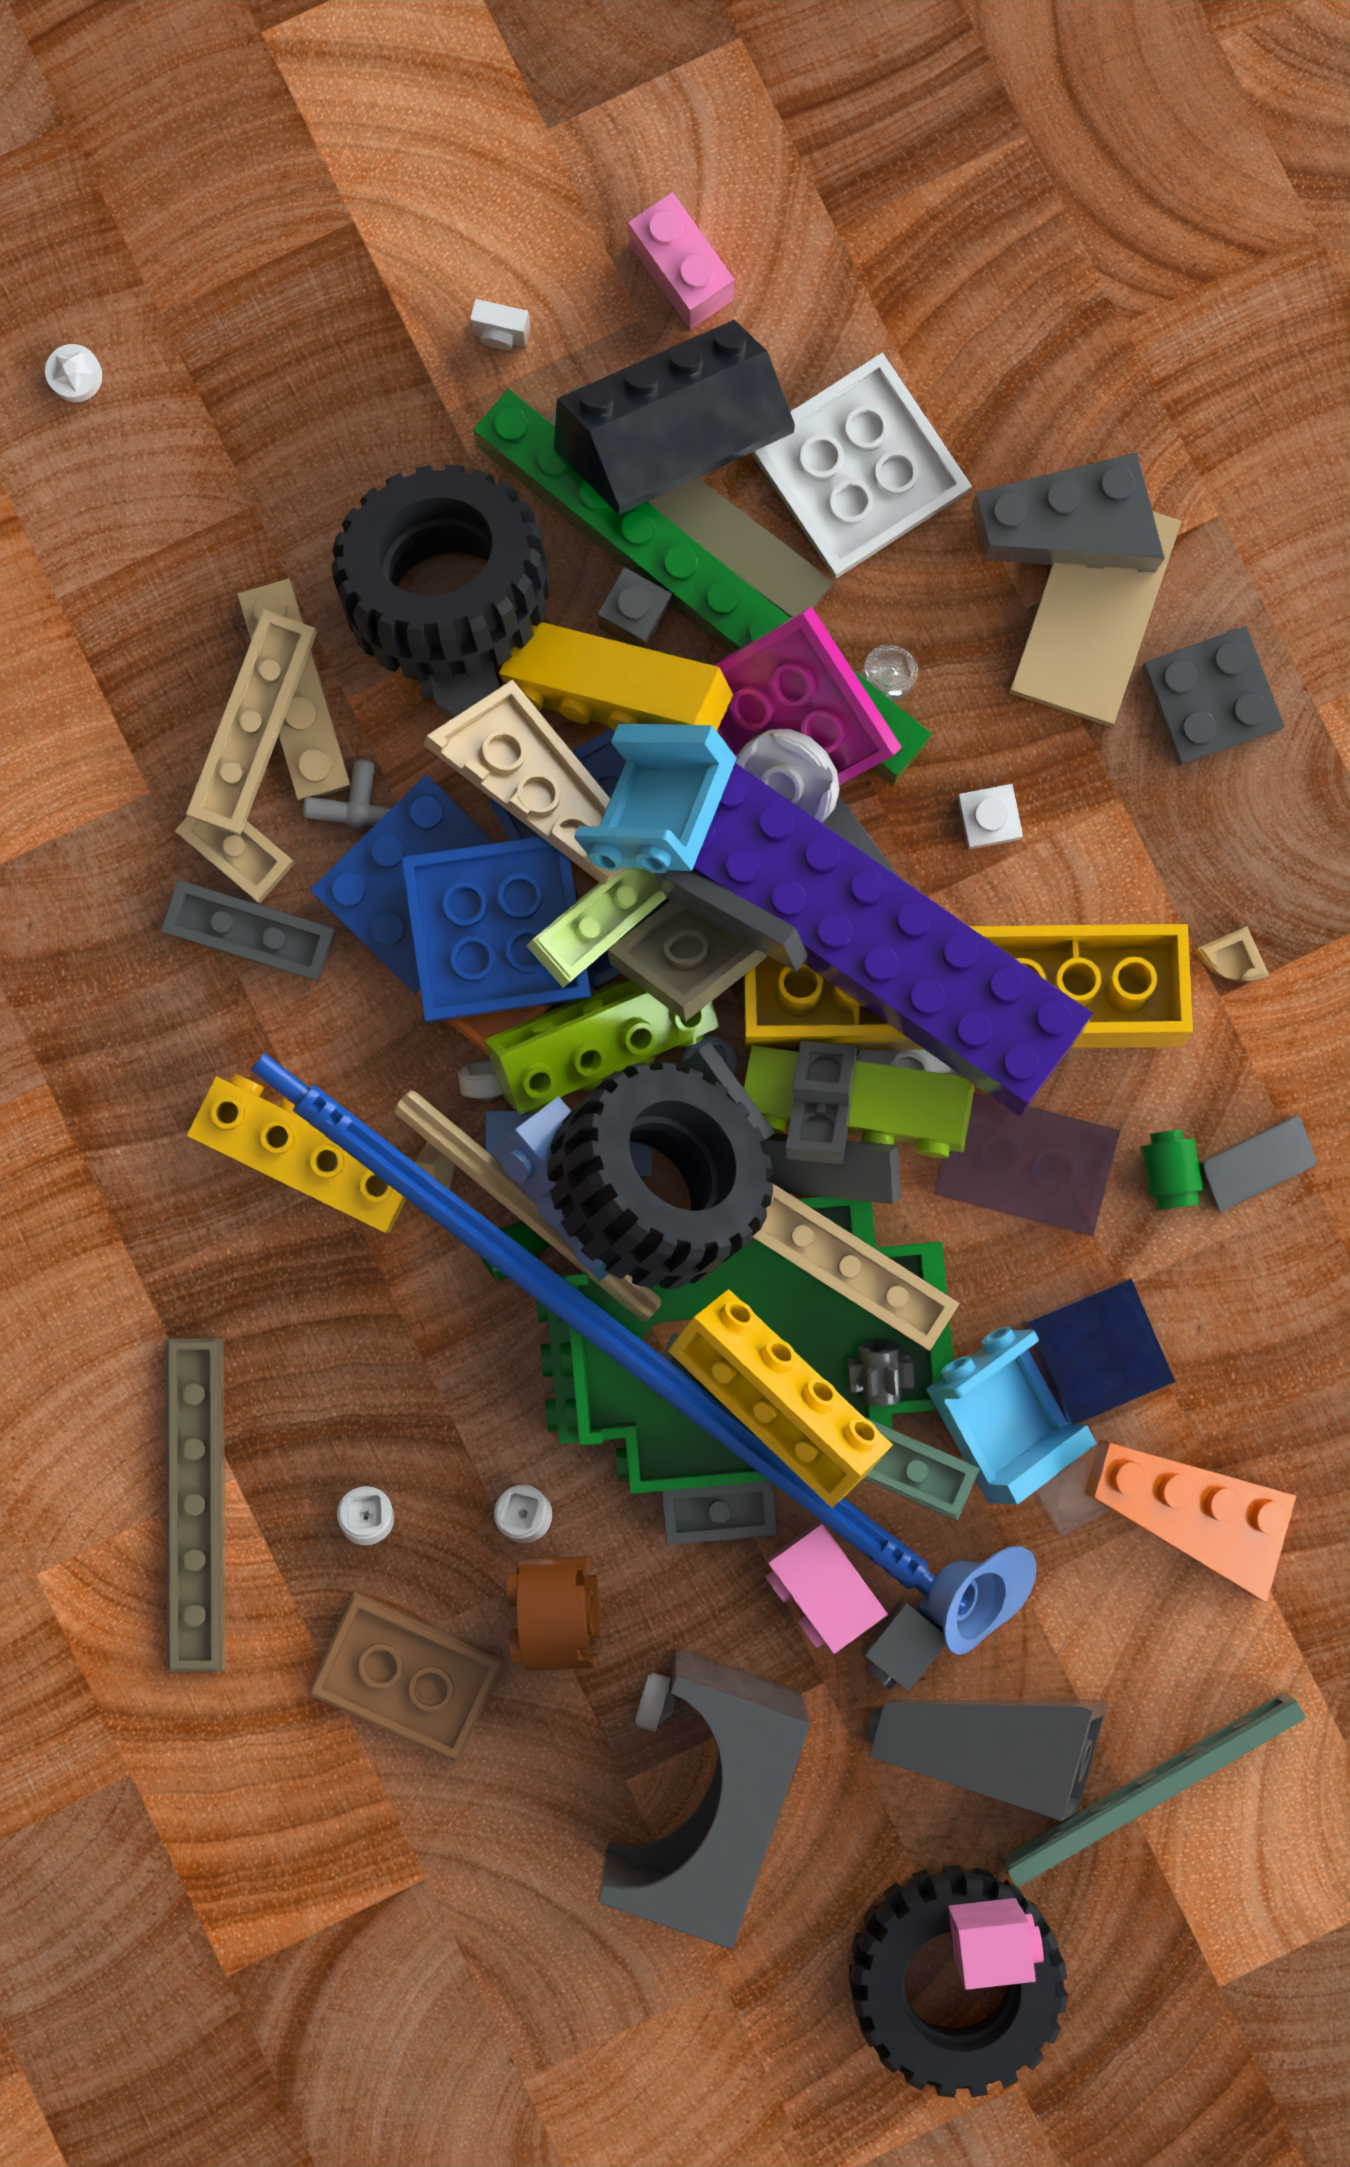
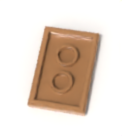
M355 1591L309 1689L308 1695L459 1763L505 1659Z

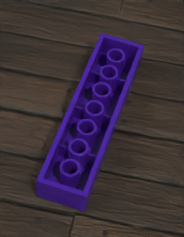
M734 764L693 871L794 926L808 955L803 964L1021 1117L1084 1031L1093 1013L740 765Z

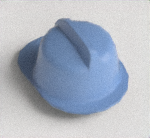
M1009 1546L995 1553L983 1563L966 1560L950 1562L941 1569L934 1579L929 1597L924 1595L919 1600V1610L936 1627L943 1631L944 1642L949 1651L957 1655L969 1653L987 1635L1009 1620L1023 1606L1032 1591L1036 1579L1037 1562L1032 1552L1022 1546ZM964 1597L967 1600L966 1606L957 1616L960 1601Z

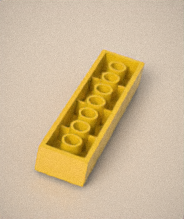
M1188 924L969 926L1093 1013L1084 1031L1071 1048L1183 1047L1193 1033ZM766 955L767 958L743 976L744 1052H751L752 1045L799 1051L801 1041L854 1045L856 1050H925L805 964H802L796 972Z

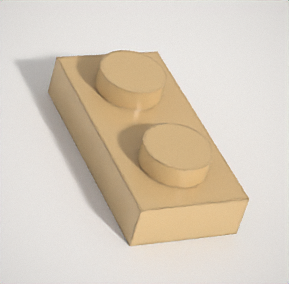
M188 816L175 830L176 833L259 904L295 864L289 856L247 820L241 836Z

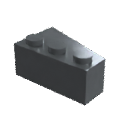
M1137 452L976 492L971 506L984 560L1053 565V563L1087 565V568L1099 569L1119 567L1138 569V572L1155 573L1165 559Z

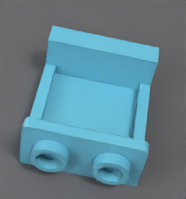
M618 724L611 743L625 759V766L600 826H578L574 835L575 840L589 855V860L604 870L617 871L620 868L646 869L654 873H665L667 870L692 871L737 758L712 725Z
M1006 1326L991 1332L982 1339L981 1344L983 1347L972 1356H963L947 1364L941 1370L943 1377L926 1389L965 1462L980 1468L975 1481L988 1503L1018 1505L1097 1444L1087 1425L1068 1424L1028 1350L1039 1341L1034 1330H1012L1010 1326Z

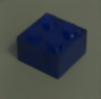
M1119 1279L1022 1320L1025 1330H1034L1039 1338V1341L1033 1345V1349L1056 1403L1067 1423L1071 1425L1080 1423L1176 1382L1132 1279Z

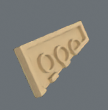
M513 680L426 736L424 742L426 748L604 886L629 869L620 868L617 871H608L599 868L589 860V855L575 840L574 835L578 826H600L611 799Z

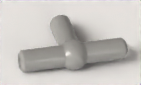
M361 759L353 763L348 802L307 797L304 799L303 816L309 819L346 823L351 828L363 829L367 826L374 827L392 808L370 805L375 765L371 761Z

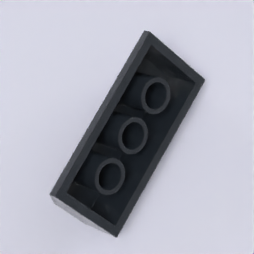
M732 320L557 398L554 450L620 515L794 433L795 423L768 351L739 323Z

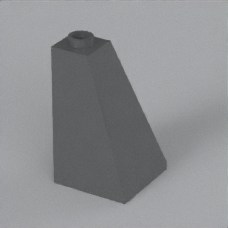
M895 1699L884 1702L883 1709L876 1708L871 1716L866 1740L873 1742L869 1757L1063 1821L1079 1811L1108 1704L1101 1701Z

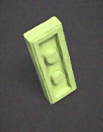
M629 868L605 886L599 882L526 946L564 988L667 897L653 872L646 869Z

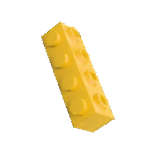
M543 622L538 626L532 625L534 636L522 649L515 646L510 650L512 658L503 663L498 673L505 684L513 680L538 711L546 708L560 712L564 717L573 722L588 724L591 720L606 724L614 731H616L618 724L712 725L717 731L733 696L720 667Z
M234 1073L230 1082L220 1077H215L187 1134L188 1137L384 1233H391L407 1200L404 1196L337 1144L325 1137L323 1133L312 1127L305 1119L294 1113L292 1110L295 1105L285 1097H283L278 1106L260 1097L264 1089L263 1086L237 1073Z
M729 1289L694 1316L668 1350L674 1358L831 1508L839 1503L865 1478L893 1445L877 1430L873 1423L865 1419L828 1381L824 1380L787 1342L783 1341L746 1303L742 1302Z

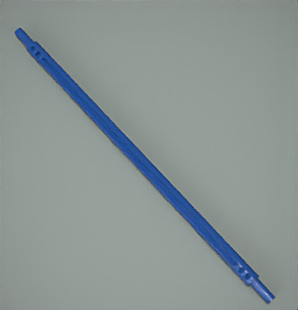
M265 1052L255 1062L250 1071L295 1106L292 1110L294 1113L305 1119L312 1127L323 1133L325 1137L341 1147L866 1555L872 1562L884 1569L886 1573L898 1580L907 1589L915 1587L926 1597H929V1592L936 1575L928 1570L929 1564L922 1557L914 1553L913 1550L901 1543L895 1536L883 1529L845 1498L831 1508L717 1398L356 1118L354 1114L342 1107L331 1096L324 1093L314 1083L308 1087ZM964 1597L960 1601L957 1616L966 1606L967 1600Z

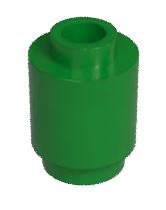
M1182 1129L1150 1134L1151 1145L1140 1146L1148 1198L1154 1197L1156 1211L1199 1205L1198 1191L1203 1190L1195 1138L1184 1140Z

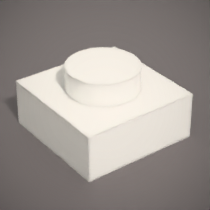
M475 299L470 321L473 335L481 337V343L499 350H511L512 345L526 348L531 329L528 311Z
M1012 784L958 795L957 800L968 850L1021 840L1023 838Z

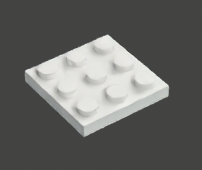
M883 352L792 410L791 415L795 423L794 433L751 453L834 579H837L968 494L972 488V485Z

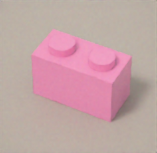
M673 192L628 222L629 245L689 330L734 300L735 279Z
M821 1520L813 1523L767 1557L768 1564L773 1570L765 1576L784 1603L792 1597L805 1614L804 1617L798 1620V1623L816 1648L826 1643L833 1654H835L888 1615Z
M1016 1898L948 1906L954 1961L965 1990L1036 1982L1034 1963L1044 1961L1039 1926H1034L1032 1914H1024Z

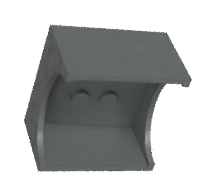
M676 1647L671 1661V1665H673L671 1694L691 1704L702 1715L712 1730L718 1746V1757L713 1778L695 1811L669 1834L643 1844L626 1845L608 1842L603 1857L598 1903L733 1950L804 1744L810 1721L801 1691Z

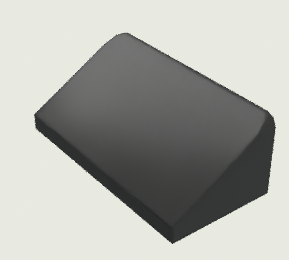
M1299 1114L1292 1115L1199 1161L1201 1178L1219 1213L1318 1164Z

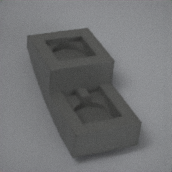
M810 1041L800 1042L792 1087L794 1103L786 1142L787 1159L843 1165L854 1085L856 1046Z

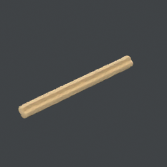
M410 1090L397 1103L394 1111L398 1117L583 1273L588 1274L589 1278L640 1321L646 1322L658 1310L662 1303L661 1298L650 1288L632 1284V1277L629 1275L619 1279L608 1274L599 1282L591 1271L577 1260L574 1251L557 1230L542 1218L537 1206L518 1183L507 1176L502 1164L417 1092Z

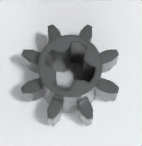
M873 1339L862 1342L858 1345V1357L846 1358L849 1392L860 1391L861 1401L864 1404L887 1406L898 1403L902 1399V1388L914 1387L911 1353H900L899 1343L896 1341Z

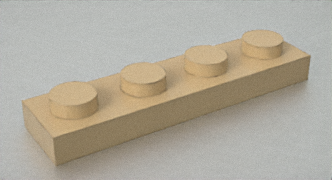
M290 579L238 593L251 640L263 609L304 624ZM312 649L279 733L296 796L300 803H303L307 797L320 798L350 789L351 786Z
M263 609L186 812L188 817L241 836L315 640L317 631L314 627Z
M773 1184L772 1202L766 1208L767 1218L761 1230L753 1235L752 1238L930 1351L960 1303Z

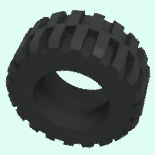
M445 464V470L433 471L431 465L415 468L416 474L403 478L401 473L386 479V487L379 491L372 488L360 499L362 507L359 510L352 508L342 522L344 532H339L336 536L332 550L335 558L331 564L333 580L351 632L355 634L357 643L367 655L375 656L377 664L392 672H396L401 667L404 677L421 681L424 680L425 675H432L435 678V682L453 681V675L467 673L469 679L483 674V667L493 662L498 667L512 658L510 650L515 646L522 649L534 636L532 625L538 626L542 623L547 611L545 600L550 596V578L539 527L536 525L534 513L528 503L519 499L518 491L508 483L499 481L496 484L494 475L478 469H474L472 474L465 473L464 466ZM447 552H462L478 556L487 561L485 567L472 581L448 593L418 595L397 587L401 578L410 568L433 555Z
M654 1062L650 1067L646 1063L629 1065L623 1071L614 1072L604 1079L562 1121L563 1126L555 1132L550 1145L551 1153L554 1155L548 1159L547 1167L548 1180L556 1183L550 1190L555 1210H562L565 1219L561 1221V1224L568 1236L572 1237L575 1235L584 1245L580 1251L592 1262L598 1258L606 1264L604 1271L619 1279L629 1275L632 1277V1284L651 1289L658 1283L664 1289L681 1288L687 1282L696 1283L710 1275L752 1241V1236L761 1230L767 1218L766 1208L771 1205L773 1195V1183L766 1181L773 1175L770 1155H764L761 1148L765 1145V1139L760 1128H753L747 1117L750 1115V1112L740 1101L735 1104L726 1095L729 1091L717 1081L712 1083L706 1082L702 1079L703 1073L688 1067H684L681 1071H676V1064ZM629 1141L647 1144L663 1153L675 1164L687 1184L691 1199V1211L672 1206L651 1192L641 1180L634 1167Z
M960 1865L943 1866V1873L929 1875L927 1869L913 1873L914 1881L903 1887H900L896 1882L884 1891L886 1899L879 1907L871 1905L863 1917L865 1926L862 1932L855 1933L851 1947L853 1959L852 1964L849 1965V1984L862 2034L869 2047L876 2049L880 2062L892 2073L899 2070L904 2074L907 2084L921 2091L928 2084L935 2086L938 2096L955 2098L956 2089H969L972 2098L988 2095L986 2085L999 2080L1005 2089L1019 2081L1015 2072L1025 2064L1033 2071L1044 2059L1040 2050L1044 2043L1054 2044L1061 2030L1057 2018L1059 2013L1066 2012L1068 1994L1064 1989V1980L1068 1977L1065 1961L1058 1948L1059 1944L1033 1901L1029 1902L1021 1890L1008 1880L1003 1883L996 1880L992 1872L975 1868L973 1873H967L962 1871ZM1016 1898L1024 1914H1032L1034 1926H1039L1044 1961L1034 1963L1036 1982L1009 1985L999 2006L988 2017L970 2026L945 2028L933 2025L920 2018L911 2007L906 1996L904 1982L906 1967L915 1952L923 1944L940 1934L951 1932L948 1906Z

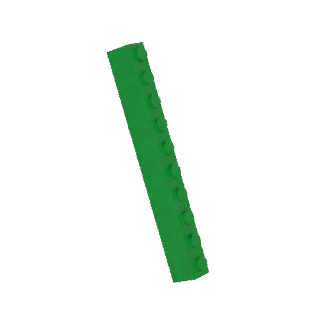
M507 388L473 429L476 445L480 450L622 566L672 593V606L730 654L791 619L649 502H645L618 515L554 450L555 426L509 388ZM853 670L902 747L894 756L871 768L893 786L927 745L932 733Z

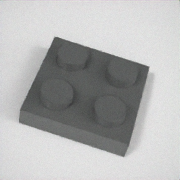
M1247 626L1146 661L1142 665L1179 767L1275 733L1284 728Z

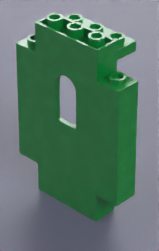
M829 1197L798 1199L947 1295L942 1242L876 1247L872 1202ZM754 1238L710 1275L696 1283L687 1282L681 1288L674 1289L661 1288L659 1283L655 1285L651 1290L661 1298L662 1303L646 1322L640 1321L589 1278L588 1274L560 1276L641 1340L645 1333L658 1323L693 1319L694 1316L729 1289L742 1302L746 1303L783 1341L787 1342L824 1380L828 1381L863 1417L892 1430V1414L937 1410L926 1389L943 1377L941 1370L953 1361L950 1320L929 1351ZM536 1300L538 1322L548 1321L550 1335L549 1344H540L543 1377L553 1376L555 1392L554 1399H545L548 1432H558L559 1444L579 1442V1445L600 1444L603 1440L626 1438V1448H616L618 1480L619 1482L629 1481L630 1494L769 1481ZM873 1339H889L899 1343L900 1353H911L914 1387L902 1388L901 1401L887 1406H872L861 1401L860 1391L849 1392L846 1358L858 1357V1345L860 1343Z

